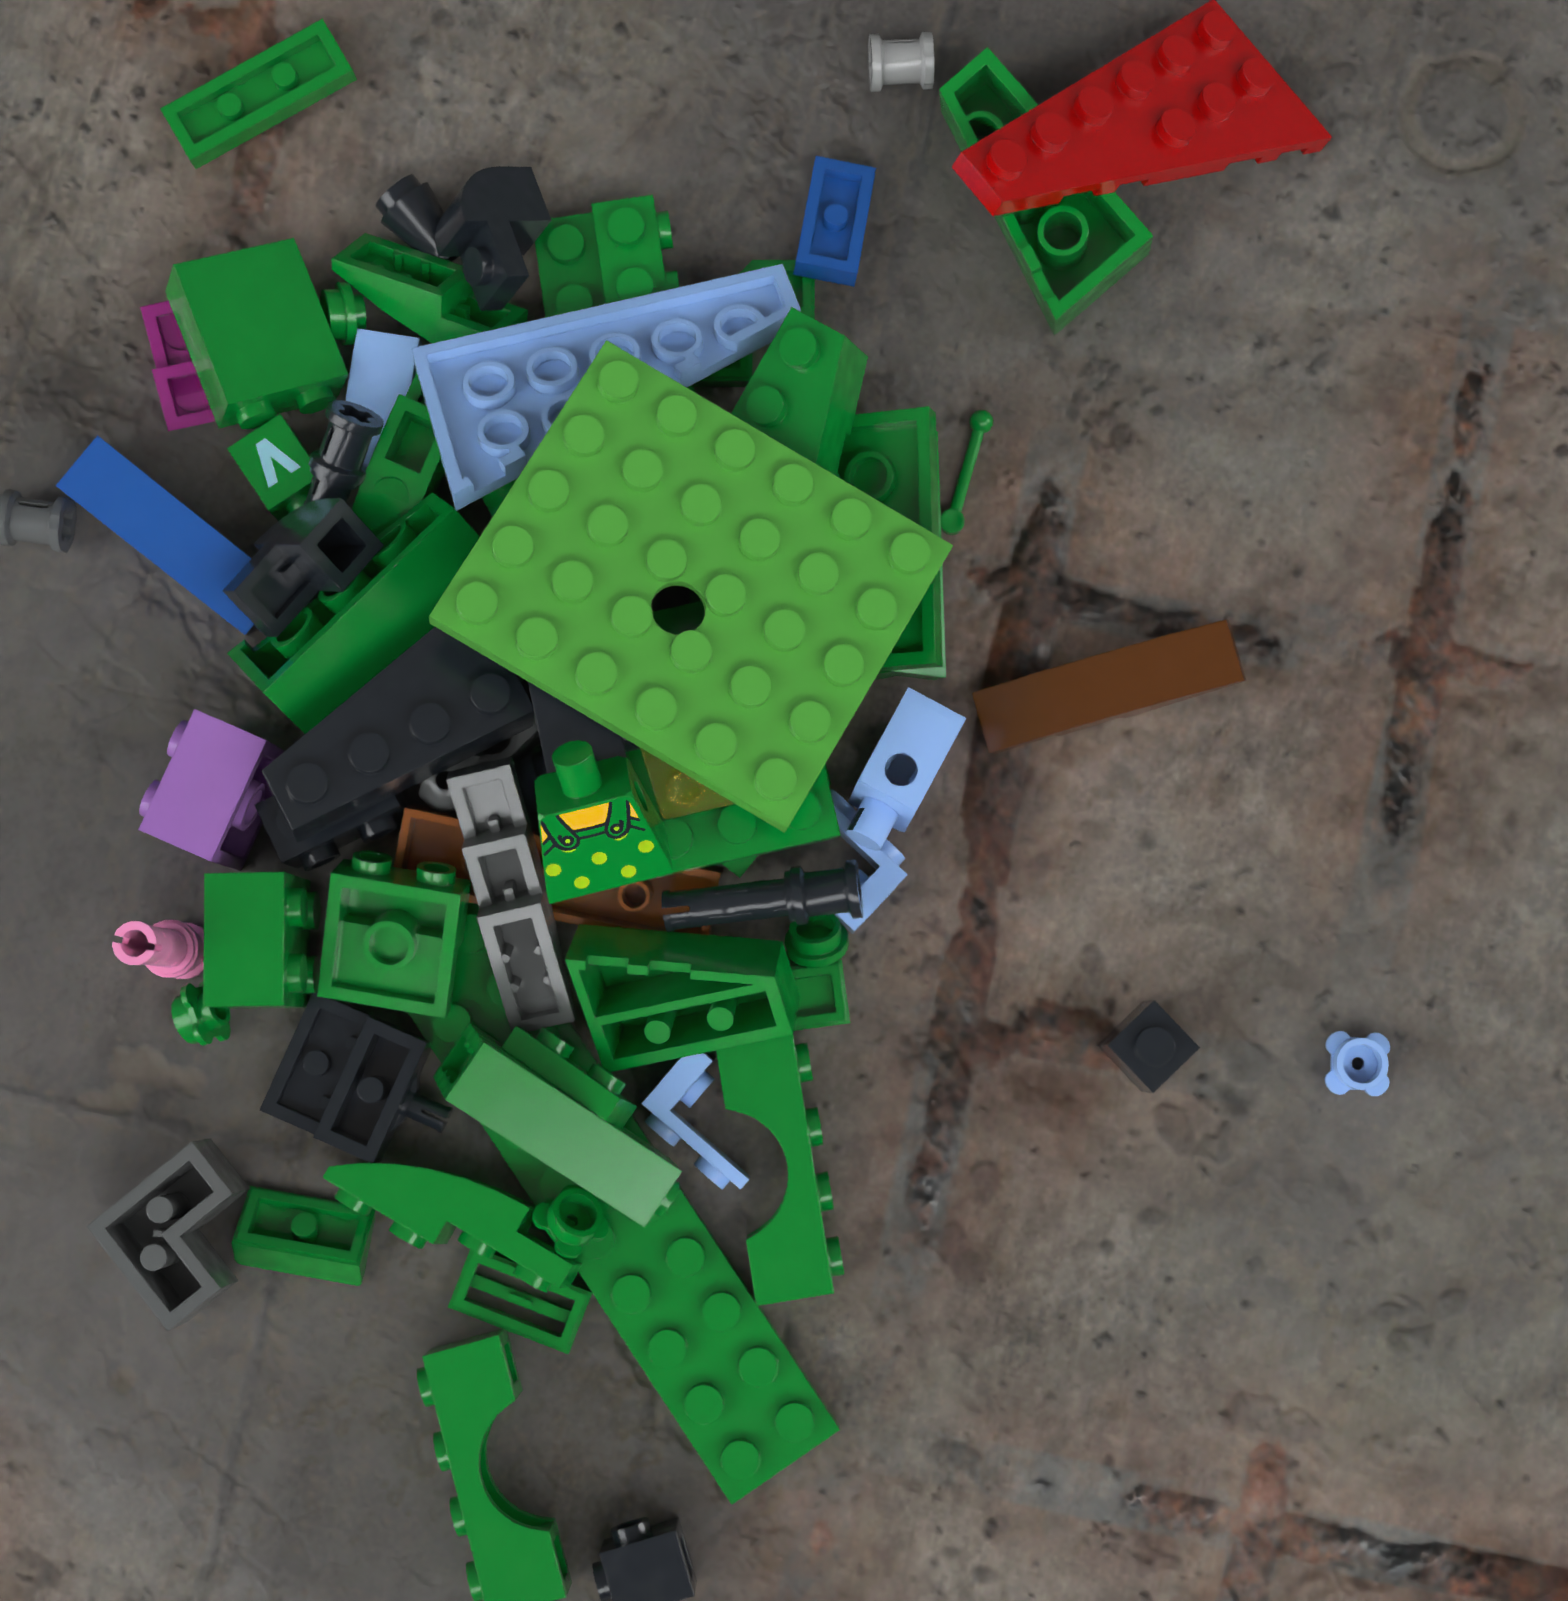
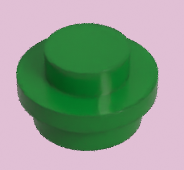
M337 282L335 289L321 290L320 304L334 339L340 340L343 346L354 345L357 328L366 330L364 298L362 294H353L348 282Z
M835 914L810 917L808 924L797 925L796 922L790 923L784 940L788 957L799 965L811 968H822L838 961L846 954L849 947L848 932Z

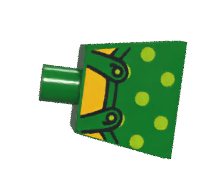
M581 740L570 741L559 746L552 754V761L556 772L540 775L534 781L546 893L549 904L672 874L673 867L665 826L629 759L616 756L596 761L592 746L588 742Z

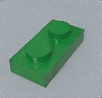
M515 1026L501 1047L608 1123L623 1128L637 1108L635 1104L620 1095L627 1085L625 1082L595 1062L588 1072L569 1059L575 1048L543 1026L537 1035Z

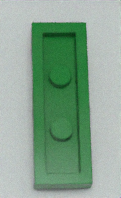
M322 18L165 105L160 110L195 169H198L356 81L357 78Z

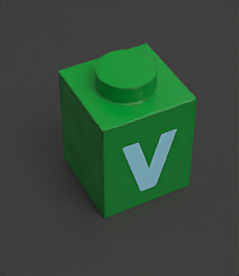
M278 414L227 448L268 511L278 521L304 504L313 478L309 466L311 455L281 414Z

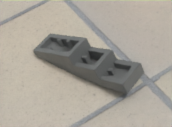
M507 757L449 771L446 781L464 837L461 849L479 905L477 921L511 1032L515 1026L529 1032L541 1029L542 1026L547 1028L573 1022L576 1020V1012L552 905L549 904L547 898L545 876L513 758Z

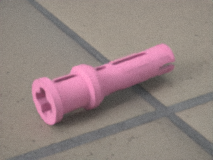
M163 920L155 923L153 926L141 921H130L121 925L114 934L123 937L122 943L112 942V948L115 956L125 964L145 965L152 973L166 978L192 979L203 973L204 929L198 925L184 923L179 920Z

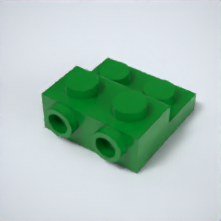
M653 195L591 203V213L551 218L552 221L535 241L545 318L678 288L677 270L664 271L661 251L674 248L668 210L656 212Z
M357 851L353 853L352 860L344 858L330 875L317 997L446 1018L451 1010L458 949L464 941L471 880L456 878V868L442 862H421L417 864V870L415 871L392 867V857L377 851Z

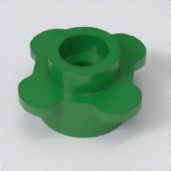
M203 981L199 983V987H195L191 983L183 985L180 995L174 998L171 1006L173 1022L180 1036L190 1044L199 1043L202 1046L211 1044L215 1037L220 1042L229 1039L231 1034L229 1024L231 1017L230 1009L203 1007Z
M575 1185L565 1186L551 1203H539L532 1213L534 1225L539 1229L545 1230L552 1241H554L556 1254L568 1260L577 1258L582 1251V1247L590 1241H602L609 1231L608 1222L603 1217V1210L597 1198L590 1192ZM567 1217L575 1222L576 1226L571 1227L567 1225L565 1219Z

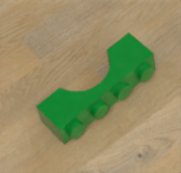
M793 1035L716 1050L725 1109L746 1114L766 1126L782 1147L788 1167L787 1187L779 1207L763 1225L746 1236L756 1306L834 1294L832 1277L844 1275L839 1237L825 1238L821 1212L834 1210L828 1171L815 1173L811 1147L824 1144L818 1107H804L801 1083L813 1081L807 1042L794 1044Z
M501 1328L431 1348L422 1356L424 1367L417 1368V1381L424 1405L426 1407L435 1406L441 1431L433 1433L434 1450L441 1471L451 1470L457 1496L450 1497V1512L457 1535L459 1537L468 1536L473 1561L466 1563V1574L473 1600L555 1601L566 1598L572 1580L556 1518L534 1515L516 1507L500 1492L489 1470L487 1443L491 1427L497 1415L514 1402L523 1391L508 1331Z

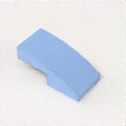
M357 328L346 401L364 406L378 414L384 421L383 428L398 395L406 396L417 373L411 348L422 346L420 338ZM381 434L372 437L363 463L364 467H368Z

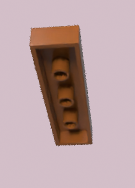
M415 803L405 807L394 867L416 871L417 864L421 862H442L456 868V878L471 880L461 849L464 837L457 814L434 811L427 806ZM532 828L544 872L539 829ZM713 865L552 903L554 918L556 921L575 925L586 924L666 931L663 915L689 912L690 907L680 906L662 909V891L720 886L723 867ZM471 882L469 903L478 904ZM712 925L678 929L674 932L710 935Z

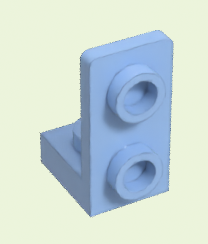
M830 789L841 837L876 869L870 877L861 869L859 870L863 918L853 919L850 913L835 914L839 918L840 923L853 934L908 874L899 867L905 860V857L887 839L881 850L875 851L858 844L846 834V830L857 811L836 791Z
M707 1053L681 1057L642 1102V1105L652 1112L645 1120V1123L673 1147L682 1138L701 1156L694 1165L718 1187L724 1189L731 1181L739 1189H742L749 1181L750 1176L673 1110L679 1101H682L688 1108H691L715 1080L706 1072L708 1067L714 1062V1059Z

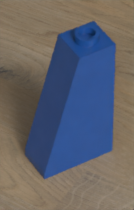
M97 435L55 486L241 633L246 635L252 626L257 628L223 592L224 588L252 558Z

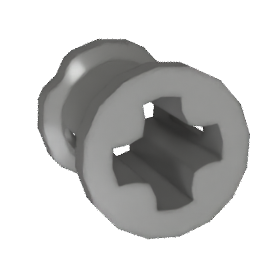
M922 32L919 39L882 40L879 34H869L868 72L870 91L880 92L883 85L920 84L923 90H932L935 72L932 32Z

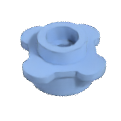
M1336 1031L1327 1038L1325 1047L1331 1054L1330 1071L1325 1075V1084L1332 1093L1343 1095L1349 1090H1364L1370 1096H1380L1388 1089L1389 1078L1387 1077L1389 1062L1387 1054L1390 1051V1044L1384 1035L1370 1033L1365 1038L1350 1037L1344 1031ZM1356 1057L1363 1061V1066L1359 1070L1352 1067V1060Z

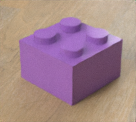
M194 709L189 721L182 720L170 738L167 755L172 758L162 780H154L142 798L139 814L144 818L138 830L208 861L241 871L263 824L254 805L273 796L262 770L280 756L284 750L263 738Z

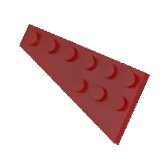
M1211 0L963 150L952 165V168L992 216L1058 204L1064 196L1092 191L1094 196L1113 193L1120 185L1141 181L1143 186L1224 171L1230 163L1255 159L1257 164L1275 161L1282 153L1301 150L1303 155L1320 152L1332 139V136L1217 1Z

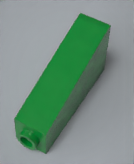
M468 1023L433 1075L446 1101L643 1227L647 1225L653 1214L660 1216L670 1207L678 1193L680 1183L676 1180L682 1171L668 1156L627 1128H620L604 1121L501 1048L503 1044L472 1023Z

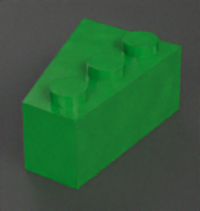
M791 307L731 414L841 479V475L837 472L846 435H851L868 356L845 335Z
M579 924L565 957V962L602 1067L609 1072L793 1035L800 995L783 941Z

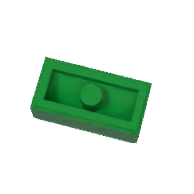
M255 1186L249 1187L250 1189L248 1190L231 1243L237 1264L355 1286L362 1284L376 1217L375 1209L372 1208L369 1215L365 1216L339 1201Z

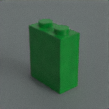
M295 238L173 264L165 293L218 429L239 424L241 429L257 428L274 418L276 414L299 409L301 414H312L326 409L328 402L337 399L349 374Z

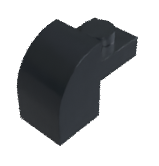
M496 166L476 172L469 178L437 224L435 244L438 257H461L465 279L472 287L480 311L502 310L529 277L522 255L526 254L552 221L532 167Z
M342 498L317 499L290 512L268 529L254 543L259 551L224 588L223 592L266 637H278L318 591L343 592L384 545Z

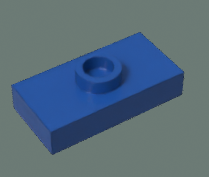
M815 156L793 275L852 287L855 286L874 184L875 167Z

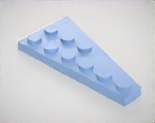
M783 264L411 348L456 511L519 477L606 340L686 388L771 343L791 307L801 312Z

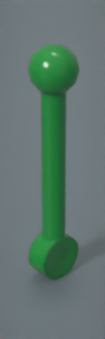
M976 410L969 418V425L972 429L950 508L941 515V530L947 535L958 534L964 526L965 519L961 513L984 433L991 430L994 422L992 415L986 410Z

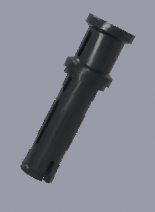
M333 400L328 402L325 416L328 418L329 423L320 449L312 451L309 459L310 472L313 478L304 504L324 498H342L346 503L351 490L356 489L363 483L367 474L363 463L373 436L381 434L384 425L383 419L378 414L364 406L348 401Z
M856 859L846 860L844 867L805 872L801 866H793L790 870L784 872V878L662 891V909L680 906L690 907L689 912L663 915L667 932L707 925L763 920L789 916L790 922H796L797 925L808 924L810 917L838 913H850L853 919L863 918L862 890Z

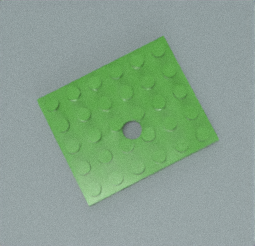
M606 340L429 615V622L431 625L785 833L953 545ZM670 586H684L693 590L700 597L704 606V619L695 630L684 631L679 635L664 631L653 618L651 603L656 594Z

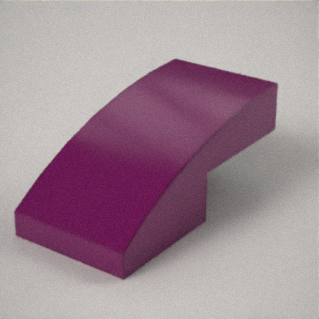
M169 301L141 306L140 309L156 369H152L167 430L173 431L215 422Z

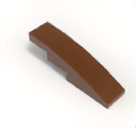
M1225 619L1033 673L973 692L972 696L988 752L997 754L1051 736H1063L1114 719L1129 718L1245 682L1246 677L1229 620Z

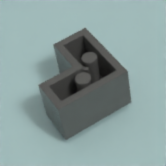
M211 1138L192 1141L86 1227L165 1329L170 1331L190 1321L239 1281L200 1232V1229L250 1188Z

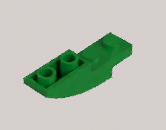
M417 373L406 396L399 394L366 469V477L359 487L352 506L354 513L375 536L429 494L434 493L439 498L441 497L438 488L445 475V470Z
M382 1163L329 1166L322 1177L339 1188L334 1198L345 1206L365 1216H368L373 1208L392 1219L393 1223L389 1231L403 1241L419 1249H423L427 1241L432 1244H447L457 1227L462 1230L457 1239L461 1244L488 1259H492L495 1252L498 1251L518 1263L513 1272L516 1277L545 1293L548 1292L552 1284L558 1288L570 1287L582 1266L575 1259L561 1258L556 1254L553 1246L528 1232L533 1223L532 1213L536 1207L535 1205L508 1191L477 1179L442 1170Z

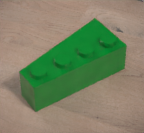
M988 47L939 89L941 112L961 152L1038 106L1037 102ZM1092 191L1064 196L1058 204L994 216L1054 336L1149 255L1153 240L1152 233L1116 192L1094 196Z
M434 493L429 494L376 536L384 546L343 592L319 591L318 597L304 607L278 637H266L254 647L244 639L227 653L254 684L305 734L435 627L430 624L429 615L480 536L454 507Z

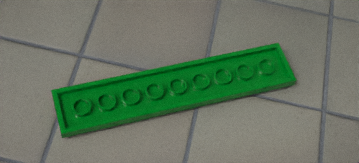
M469 902L464 941L458 949L450 1012L446 1018L408 1012L425 1040L432 1042L431 1049L441 1063L469 1022L501 1044H504L511 1034L506 1012L477 921L479 905ZM572 1022L546 1028L575 1048L569 1057L571 1061L587 1072L594 1062L599 1065ZM540 1029L529 1032L537 1035ZM632 1114L624 1127L653 1146ZM481 1123L535 1206L541 1202L551 1203L567 1185H575L582 1188ZM679 1187L678 1193L670 1207L660 1216L653 1214L645 1227L596 1197L602 1207L603 1217L608 1222L609 1231L602 1241H590L582 1247L581 1253L575 1258L576 1261L582 1264L579 1274L731 1505L840 1430L839 1424L762 1308L756 1306L754 1296L681 1187ZM567 1217L565 1219L567 1225L571 1227L576 1226L575 1222Z

